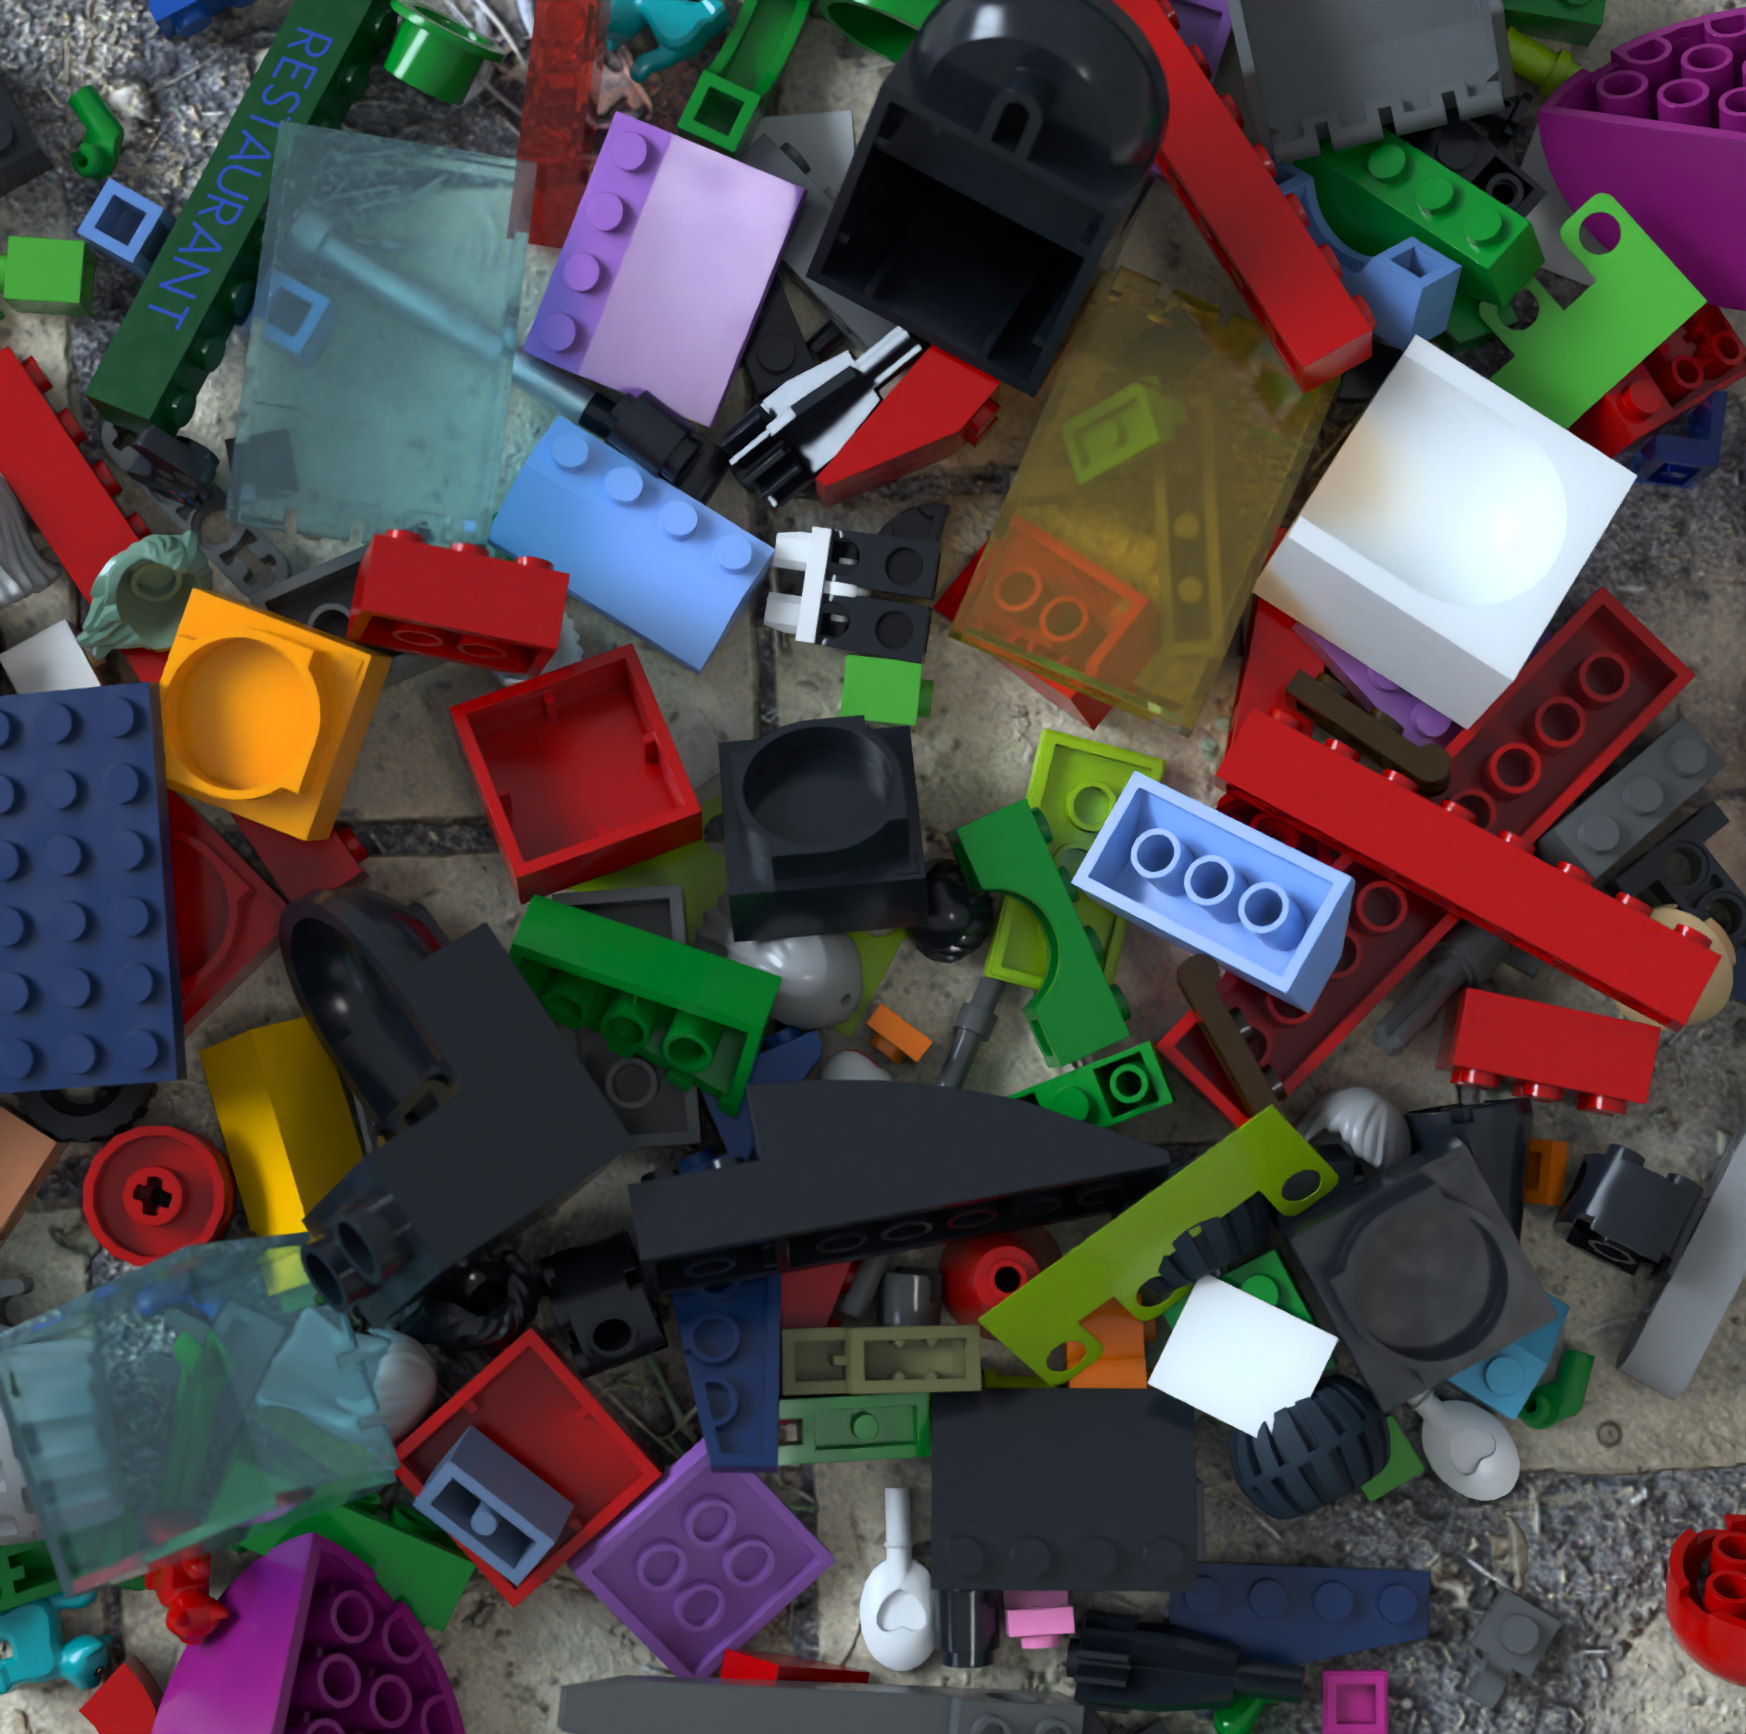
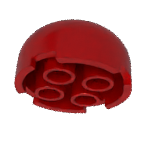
M1726 1514L1724 1519L1728 1530L1706 1529L1696 1533L1691 1528H1688L1675 1541L1669 1558L1665 1607L1671 1630L1686 1654L1713 1676L1733 1685L1746 1688V1515ZM1711 1552L1704 1601L1702 1602L1697 1589L1698 1572L1701 1564Z

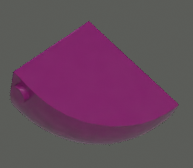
M1741 7L1677 22L1646 33L1610 51L1611 62L1592 73L1582 68L1573 74L1549 96L1537 111L1541 144L1548 167L1557 187L1574 213L1596 194L1606 193L1613 196L1707 300L1706 304L1746 311V7ZM1597 212L1584 219L1582 222L1584 227L1608 251H1612L1618 245L1621 229L1618 221L1612 215Z
M315 1532L289 1539L272 1548L266 1556L262 1555L246 1568L222 1593L217 1601L229 1608L230 1616L221 1619L218 1627L208 1634L201 1644L186 1646L166 1688L151 1734L466 1733L457 1700L444 1666L428 1635L403 1600L394 1602L385 1590L374 1580L377 1573L364 1561L341 1545Z

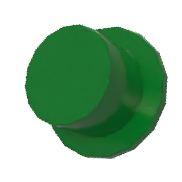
M391 0L389 5L394 11L403 16L404 20L382 65L387 71L407 84L435 98L460 106L463 104L484 59L496 63L505 62L508 55L505 49L473 28L415 0Z

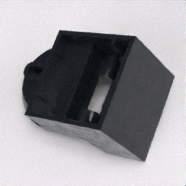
M939 0L923 22L917 36L881 85L805 277L1035 398L1111 273L1155 181L1154 178L1148 175L1167 133L1170 113L1169 90L1160 60L1141 28L1112 0Z
M356 887L315 889L290 902L284 908L279 921V942L285 969L294 994L319 1042L375 1124L367 1131L370 1137L381 1135L386 1141L385 1144L367 1154L301 1220L313 1239L301 1246L300 1258L313 1287L332 1309L339 1313H345L358 1305L372 1328L375 1329L557 1210L635 1146L636 1143L487 922L482 923L450 943L433 916L422 904L414 901L404 906L399 901L385 894Z

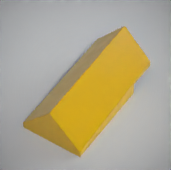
M300 1017L250 1029L199 1051L250 1230L254 1231L266 1246L259 1261L270 1297L312 1284L302 1265L300 1248L313 1238L301 1220L366 1156L342 1076L319 1042L306 1017Z

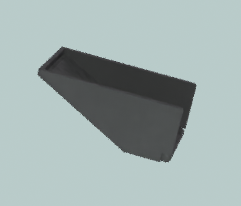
M1227 0L1257 139L1269 155H1275L1277 165L1321 155L1319 140L1331 138L1333 151L1384 140L1382 125L1394 123L1396 135H1405L1448 124L1445 111L1447 109L1457 107L1460 121L1504 111L1503 98L1516 96L1505 15L1501 0Z

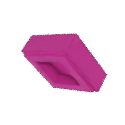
M1321 1669V1734H1388V1671L1386 1669Z

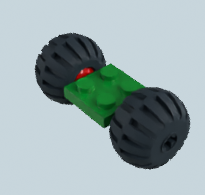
M1206 1152L1171 1167L1168 1180ZM1142 1187L1125 1197L1122 1209L1111 1213V1222L1153 1191H1148ZM1257 1191L1222 1218H1219V1216L1213 1217L1185 1230L1172 1242L1176 1251L1169 1256L1164 1254L1158 1269L1162 1276L1154 1277L1143 1284L1152 1291L1167 1293L1184 1287L1209 1274L1322 1330L1278 1246L1232 1269L1228 1265L1263 1243L1269 1234L1270 1205L1268 1199L1260 1191ZM1200 1225L1202 1232L1192 1238L1188 1231ZM1192 1290L1188 1295L1163 1312L1172 1331ZM1332 1351L1323 1372L1337 1366L1339 1363L1334 1351ZM1332 1374L1322 1377L1318 1380L1311 1397L1295 1401L1296 1405L1289 1408L1285 1406L1273 1413L1272 1435L1266 1421L1261 1424L1257 1438L1236 1427L1232 1431L1230 1438V1461L1236 1482L1253 1505L1270 1517L1278 1520H1290L1320 1509L1363 1486L1382 1472L1388 1464L1391 1451L1390 1431L1386 1416L1374 1402L1368 1390L1349 1376Z

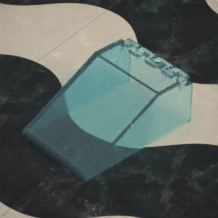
M280 120L224 521L237 522V525L283 531L286 508L299 509L297 534L349 541L352 517L365 519L362 543L370 544L374 533L385 535L386 531L392 529L417 533L418 527L430 529L428 536L429 545L450 549L454 543H468L486 548L487 540L490 537L504 445L537 162Z

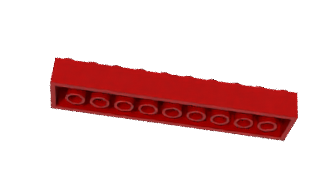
M1602 586L1589 596L1522 666L1514 681L1468 730L1463 728L1444 747L1451 759L1448 789L1436 797H1426L1418 792L1416 794L1440 806L1443 799L1455 802L1477 816L1474 825L1498 837L1500 831L1505 830L1533 844L1696 675ZM1339 854L1331 862L1330 867L1355 880L1342 956L1310 1013L1227 971L1219 977L1215 988L1228 1011L1236 1006L1241 1010L1256 1038V1041L1248 1045L1260 1068L1267 1064L1272 1066L1289 1097L1461 919L1460 917L1350 858ZM1189 1008L1154 1045L1160 1060L1235 1132L1249 1122L1251 1118Z

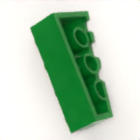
M1383 126L1384 140L1333 151L1331 138L1318 141L1321 155L1294 161L1293 165L1314 177L1315 192L1321 213L1330 229L1345 245L1358 253L1374 257L1400 242L1414 237L1462 266L1456 289L1457 293L1504 308L1545 262L1536 234L1529 220Z
M534 894L511 943L509 957L549 1016L574 1031L586 1026L599 1033L608 1043L607 1049L627 1060H630L635 1053L667 1071L664 1080L686 1092L693 1085L719 1099L716 1108L736 1119L783 977Z
M244 1420L233 1441L208 1503L203 1530L212 1533V1539L230 1551L246 1553L249 1549L263 1556H266L272 1548L289 1539L315 1532L341 1545L370 1566L377 1573L374 1580L394 1602L403 1600L423 1629L429 1626L443 1632L476 1566L449 1534L426 1515L403 1503L396 1504L392 1512L380 1506L382 1503L381 1497L371 1490L369 1485L351 1476H348L346 1479L337 1478L335 1482L326 1478L312 1464L313 1456L292 1445L288 1447L286 1453H279L258 1442L263 1430Z

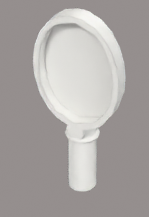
M1428 1389L1407 1401L1411 1406V1411H1416L1423 1418L1419 1432L1422 1452L1431 1469L1445 1484L1466 1497L1481 1501L1498 1499L1513 1489L1520 1470L1518 1451L1511 1435L1491 1413L1471 1402L1459 1399L1441 1401L1434 1394V1389Z
M910 1486L884 1487L886 1542L883 1544L886 1547L887 1559L881 1561L872 1569L864 1584L860 1600V1622L866 1645L874 1658L887 1668L896 1671H908L924 1663L935 1648L934 1590H931V1574L928 1569L918 1560L912 1558V1546L915 1543L912 1541Z

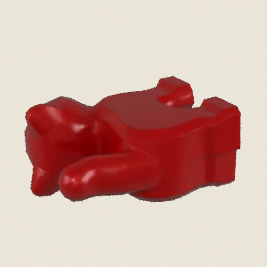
M169 1509L148 1513L144 1517V1538L147 1542L152 1543L155 1559L148 1561L144 1565V1584L147 1590H155L160 1603L168 1608L166 1614L167 1629L187 1645L201 1644L207 1635L218 1627L221 1619L230 1616L229 1608L209 1595L211 1547L208 1532L203 1530L200 1518L194 1510L172 1512Z

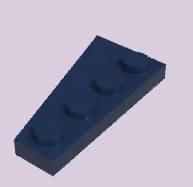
M1197 1561V1592H1169L1168 1625L1178 1626L1242 1646L1243 1659L1299 1665L1428 1637L1430 1571L1427 1569Z

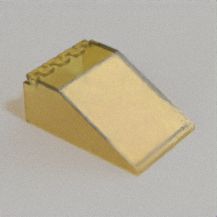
M1120 265L1116 274L1105 270L1103 275H1101L948 637L1190 738L1313 449L1342 375L1340 374L1312 391L1303 394L1257 322L1233 313L1228 327L1216 323V320L1222 309L1221 307L1176 288L1173 289L1168 302L1156 298L1162 284L1161 282Z

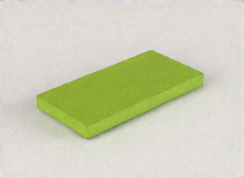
M1047 728L1041 730L1025 798L1031 809L1038 807L1042 811L1049 824L1053 842L1047 844V847L1056 867L1064 866L1073 879L1134 771L1162 784L1167 760ZM1077 888L1079 901L1073 903L1082 926L1090 925L1102 944L1105 960L1099 962L1110 986L1114 983L1128 920L1097 905ZM1002 894L982 977L1038 991L1047 967L1048 954L1045 936L1038 921L1026 907L1015 899Z

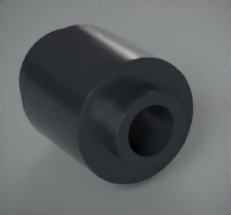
M648 390L641 393L637 398L630 392L627 393L617 403L606 420V423L613 428L608 437V441L656 479L663 475L671 483H675L687 471L704 446V442L694 435L696 428Z
M934 1590L935 1648L942 1651V1664L954 1668H978L992 1665L994 1663V1650L1000 1647L999 1590Z

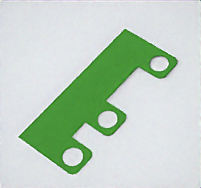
M1606 193L1592 196L1561 227L1560 238L1563 244L1596 279L1565 310L1533 275L1521 288L1531 292L1537 299L1539 306L1537 319L1530 327L1523 330L1510 329L1501 322L1498 315V306L1481 301L1479 305V314L1482 320L1515 355L1489 381L1564 429H1568L1707 302L1616 199ZM1597 212L1612 215L1618 221L1621 229L1618 245L1609 253L1602 255L1587 251L1579 238V229L1584 219ZM1363 411L1354 419L1352 429L1355 426L1358 419L1360 418V416L1362 415Z

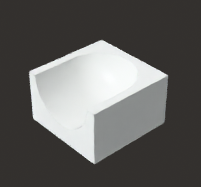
M1416 334L1370 400L1250 591L1468 730L1514 681L1638 475Z

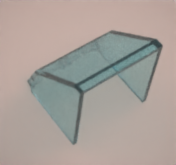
M309 1232L187 1245L0 1333V1405L65 1599L82 1596L286 1527L382 1490L384 1486L396 1481L393 1471L399 1469L401 1465L386 1423L363 1431L359 1421L381 1411L365 1362L362 1360L340 1367L338 1361L339 1357L360 1349L347 1312L339 1313L328 1304L319 1307L316 1298L319 1294L310 1282L302 1265L300 1248L312 1239Z

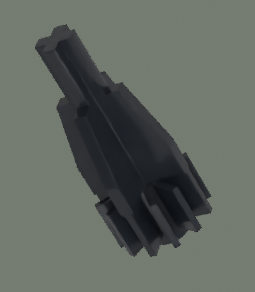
M897 326L858 359L853 352L847 350L786 381L764 399L762 404L758 402L720 434L724 440L720 443L721 447L733 456L729 460V468L738 483L752 494L757 491L759 498L763 501L768 498L774 508L783 507L816 480L821 471L884 399L878 391L927 351L924 347L926 344L923 339Z
M1088 1610V1612L1084 1613L1083 1627L1080 1626V1638H1071L1068 1646L1066 1674L1067 1677H1072L1074 1682H1077L1074 1701L1084 1705V1709L1129 1714V1711H1132V1709L1161 1713L1233 1708L1234 1702H1238L1239 1696L1300 1704L1303 1701L1306 1667L1304 1665L1243 1659L1242 1646L1174 1625L1150 1622L1139 1623V1615Z

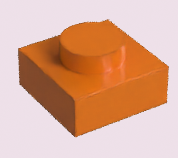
M882 1003L866 1023V1027L875 1033L868 1043L898 1066L905 1057L917 1064L933 1043Z
M1531 1138L1525 1203L1562 1206L1568 1142Z

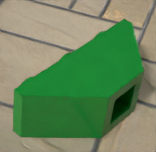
M1153 1040L1005 1096L1020 1099L1101 1128L1109 1127L1176 1101Z

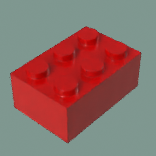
M392 529L386 531L385 535L374 533L358 568L346 641L529 678L540 675L558 649L570 577L569 573L554 571L553 563L536 557H517L515 562L489 557V550L474 544L454 543L450 549L424 544L425 538L411 531Z
M1466 988L1460 990L1448 1001L1435 1069L1451 1072L1449 1083L1457 1086L1487 1091L1488 1088L1498 1089V1083L1502 1082L1514 1085L1513 1097L1531 1098V1101L1550 1104L1551 1101L1561 1102L1562 1096L1565 1095L1577 1098L1576 1110L1612 1117L1614 1114L1626 1115L1628 1106L1647 1104L1661 1027Z

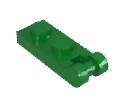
M929 1392L780 1396L779 1420L797 1419V1441H779L778 1466L931 1457Z

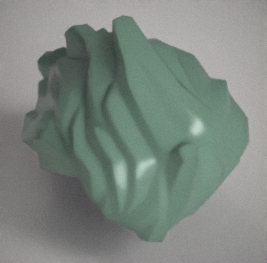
M187 531L184 535L151 534L138 542L132 543L127 550L113 556L100 571L91 588L90 595L93 599L82 627L85 632L76 637L77 643L82 647L92 648L94 658L101 661L112 649L145 647L146 650H155L156 652L171 650L192 588L213 589V583L211 582L213 571L208 565L207 556L199 548L198 533Z

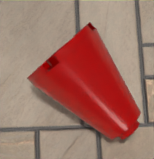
M1042 1226L947 1243L938 1271L944 1273L942 1300L948 1312L958 1324L980 1325V1337L999 1341L977 1319L1063 1257L1061 1250L1054 1238ZM1010 1266L1018 1271L1020 1283L1015 1290L1002 1292L996 1287L995 1274L1000 1268Z

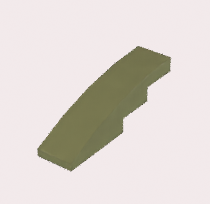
M980 1325L781 1328L780 1395L981 1391Z

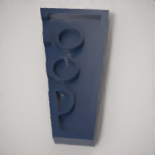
M782 1274L671 1294L712 1473H778Z

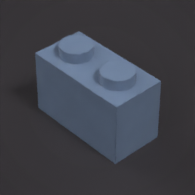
M470 1425L433 1469L413 1506L518 1586L554 1545L574 1504Z

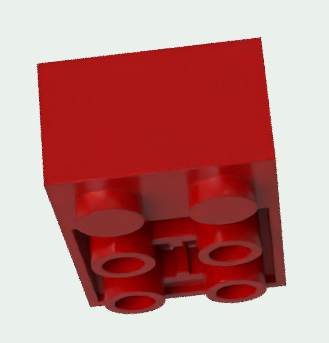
M1705 303L1566 430L1609 458L1615 459L1746 376V348L1720 308Z

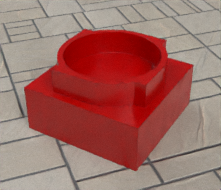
M633 643L449 707L456 742L521 905L531 902L534 894L545 897L703 839L701 808Z
M167 788L184 1037L186 1039L280 947L279 921L281 913L290 902L184 794Z
M537 1324L527 1329L383 1459L417 1498L433 1469L469 1426L472 1425L574 1504L554 1545L518 1586L449 1534L513 1608L529 1596L666 1470L586 1379L582 1380L578 1370Z

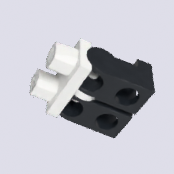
M815 526L812 527V533H778L773 567L806 573L802 596L769 592L764 625L788 634H795V641L895 660L923 663L925 665L933 608L871 598L872 591L935 601L943 544L939 541L834 530Z

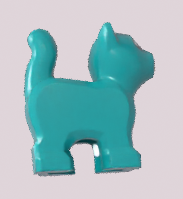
M600 0L601 6L597 16L600 30L607 38V49L611 52L619 49L636 37L643 27L650 29L658 44V48L641 54L631 65L629 75L636 83H643L651 74L661 72L679 62L695 57L705 47L711 37L718 35L730 26L727 10L720 0H701L700 2H692L691 0Z
M93 1582L0 1612V1642L8 1640L13 1650V1656L0 1660V1695L14 1692L22 1684L45 1683L59 1678L73 1683L79 1690L84 1691L93 1689L100 1684L101 1675L110 1663L109 1645L114 1641V1637L108 1634H83L66 1642L63 1636L61 1614L63 1609H80L94 1602L98 1596V1588Z

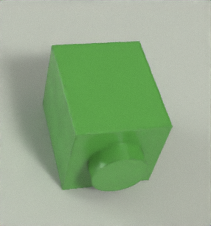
M9 236L7 255L0 254V292L4 293L3 299L16 312L91 317L96 254L85 241Z
M847 654L840 717L864 715L865 728L878 729L910 726V732L915 733L917 717L930 719L934 680L921 679L923 663Z

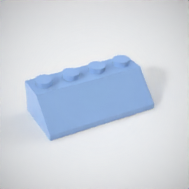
M561 415L557 416L524 462L484 539V542L513 560L522 556L541 558L553 563L554 571L569 573L567 594L698 676L765 580L775 552L773 547L662 478L656 479L636 462Z
M1134 771L1071 883L1097 905L1194 955L1202 954L1213 958L1219 968L1310 1013L1342 956L1355 880L1320 861Z

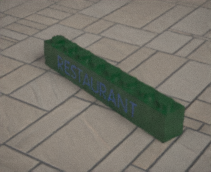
M295 0L84 392V396L105 421L138 434L143 427L153 425L174 438L179 429L189 423L196 408V397L210 372L215 371L223 360L226 341L238 318L243 317L250 309L257 282L266 265L278 256L282 248L284 232L296 209L301 208L308 200L312 189V179L324 156L331 153L336 147L343 120L352 103L359 100L364 94L369 81V71L381 49L387 47L395 35L399 14L389 5L391 0Z

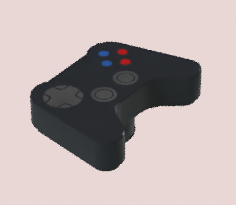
M153 425L143 427L132 445L140 454L136 456L127 471L129 477L190 508L201 510L212 492L217 474L216 469L220 463L218 457L208 448L184 436H176L174 438Z

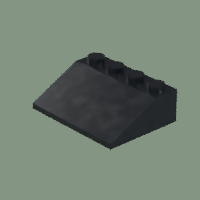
M981 1387V1391L932 1392L931 1590L1197 1592L1194 1406L1159 1389Z

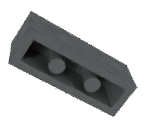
M1683 716L1648 742L1532 844L1536 848L1533 856L1555 868L1559 861L1572 864L1587 872L1595 881L1725 767L1726 764L1688 719Z

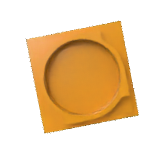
M192 588L159 682L167 788L304 841L329 840L393 657L346 641V639L224 593Z

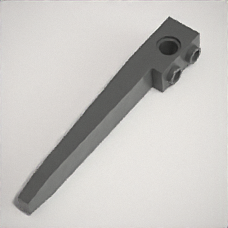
M622 1675L561 1686L557 1727L563 1732L571 1734H1082L1085 1706L1059 1692Z

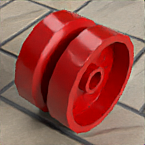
M139 1126L116 1135L95 1155L83 1185V1211L92 1235L112 1256L137 1267L179 1266L200 1258L203 1252L216 1247L227 1236L238 1207V1186L228 1157L210 1138L185 1127ZM160 1185H162L163 1191L172 1194V1201L169 1206H158L155 1203L154 1193Z

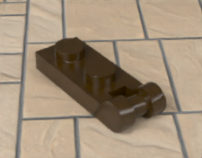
M1299 669L1284 689L1286 703L1289 708L1351 747L1383 770L1391 769L1408 777L1419 786L1417 791L1419 794L1426 797H1436L1448 789L1451 759L1443 747L1436 744L1416 746L1401 736L1404 728L1385 712L1372 708L1368 714L1349 702L1350 692L1335 679L1324 673H1318L1316 678H1313Z
M1197 954L1189 957L1176 970L1175 981L1177 987L1249 1117L1253 1119L1270 1105H1273L1283 1117L1286 1116L1280 1105V1102L1288 1098L1283 1084L1270 1064L1262 1068L1259 1067L1248 1047L1249 1044L1256 1041L1248 1021L1237 1006L1228 1011L1215 988L1220 976L1218 964L1207 955Z

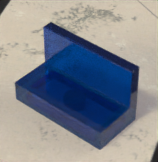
M1714 390L1689 414L1686 437L1657 433L1643 446L1632 459L1631 472L1638 475L1634 482L1693 490L1712 474L1719 466L1728 392Z

